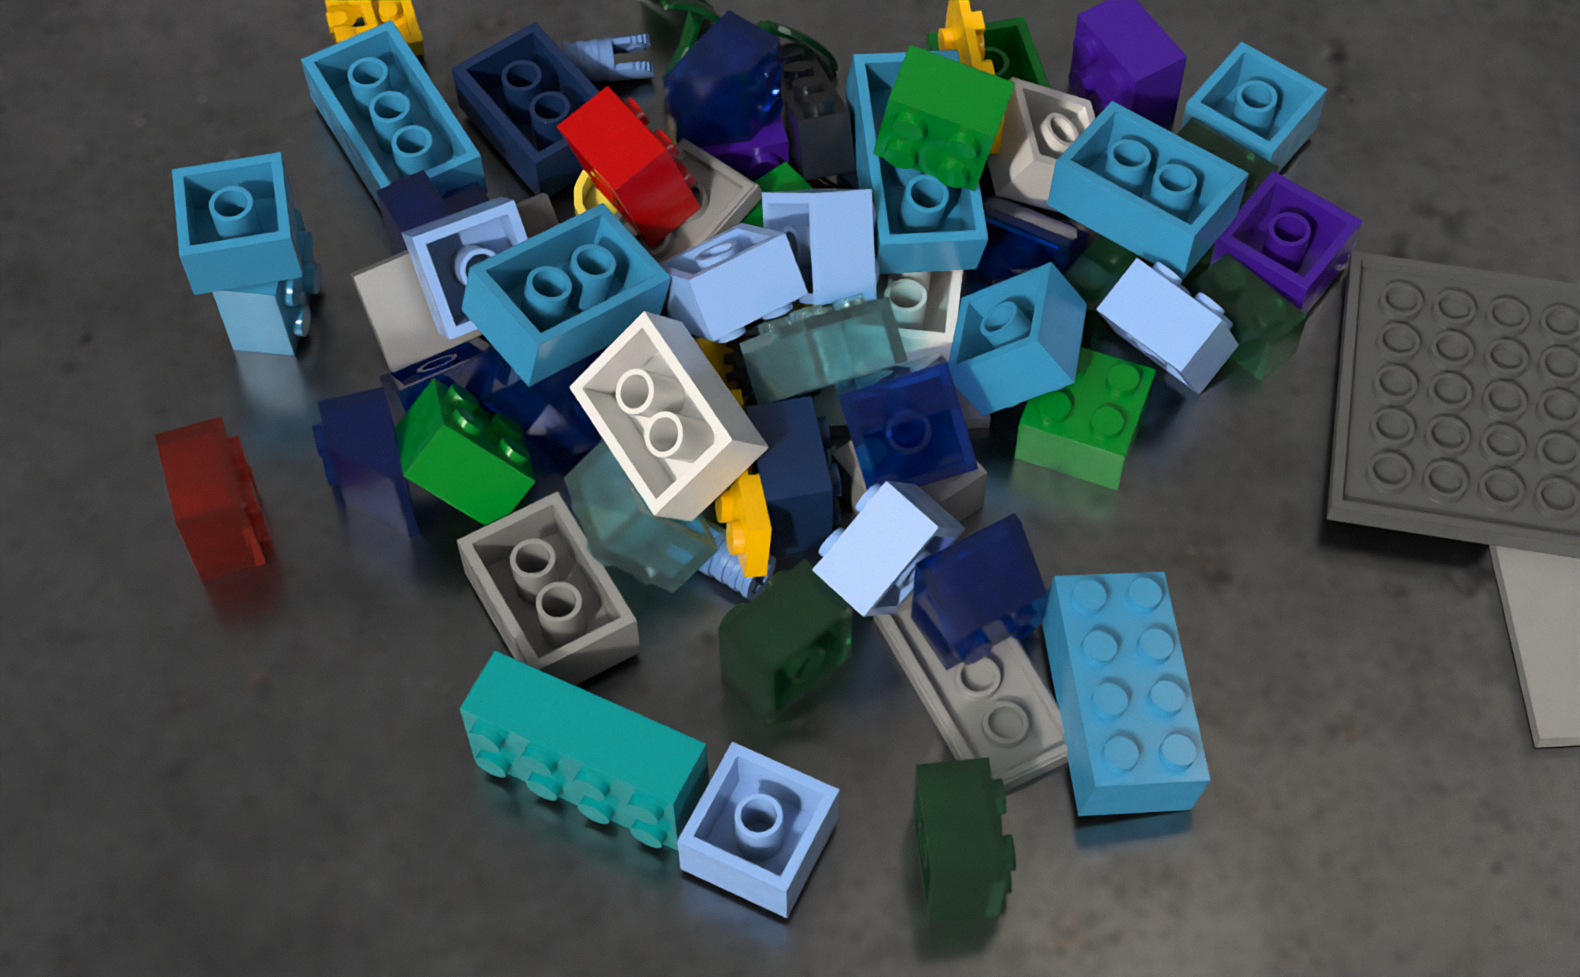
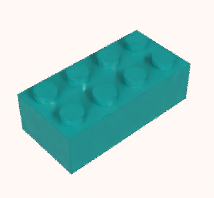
M494 651L460 707L473 757L477 765L486 772L497 777H505L506 774L512 775L525 781L527 787L542 798L555 801L560 797L578 805L579 811L595 822L608 824L611 820L630 829V833L637 840L650 847L661 848L664 844L678 851L677 841L710 782L706 743L497 651Z

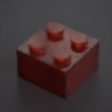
M221 416L155 434L176 527L201 582L266 564L261 542L271 540L263 510L259 508L256 497L259 495L258 486L251 464H248L240 435L229 437Z

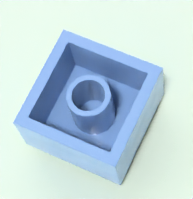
M805 189L762 192L763 227L786 233L808 291L807 295L792 303L825 305L877 300L876 284L879 280V265L874 251V229L877 212L872 202V189Z
M501 196L402 232L439 334L451 340L478 330L461 310L469 268L528 239L514 200Z
M740 223L658 263L671 277L663 304L668 318L681 321L690 334L715 341V343H725L740 337L746 332L745 325L761 317L764 320L786 314L792 310L793 301L808 294L786 233L745 223Z
M1136 258L1096 310L1117 335L1200 395L1239 346L1230 332L1233 323L1223 315L1225 313L1224 309L1205 294L1199 292L1193 299L1191 297L1192 294L1181 285L1182 279L1165 265L1157 261L1151 268Z
M886 481L881 486L879 483H876L857 502L855 510L859 514L846 530L842 527L836 529L821 545L818 553L823 558L812 571L863 617L894 614L966 528L916 484Z
M732 742L677 841L680 869L788 918L839 819L840 790Z

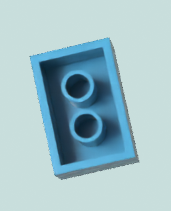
M1111 101L1056 160L1047 205L1153 264L1157 261L1162 263L1183 280L1237 217L1249 173Z
M602 203L469 268L461 310L527 386L530 387L612 344L644 311L660 315L671 277Z

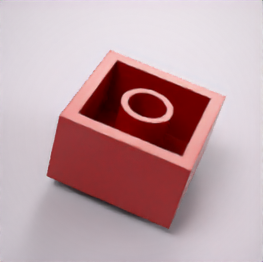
M606 86L556 127L594 186L647 245L652 248L701 209L690 190L697 183L682 162L676 158L680 154L669 137L660 128L653 133L651 129L646 127L650 121L639 105L631 97L622 102Z

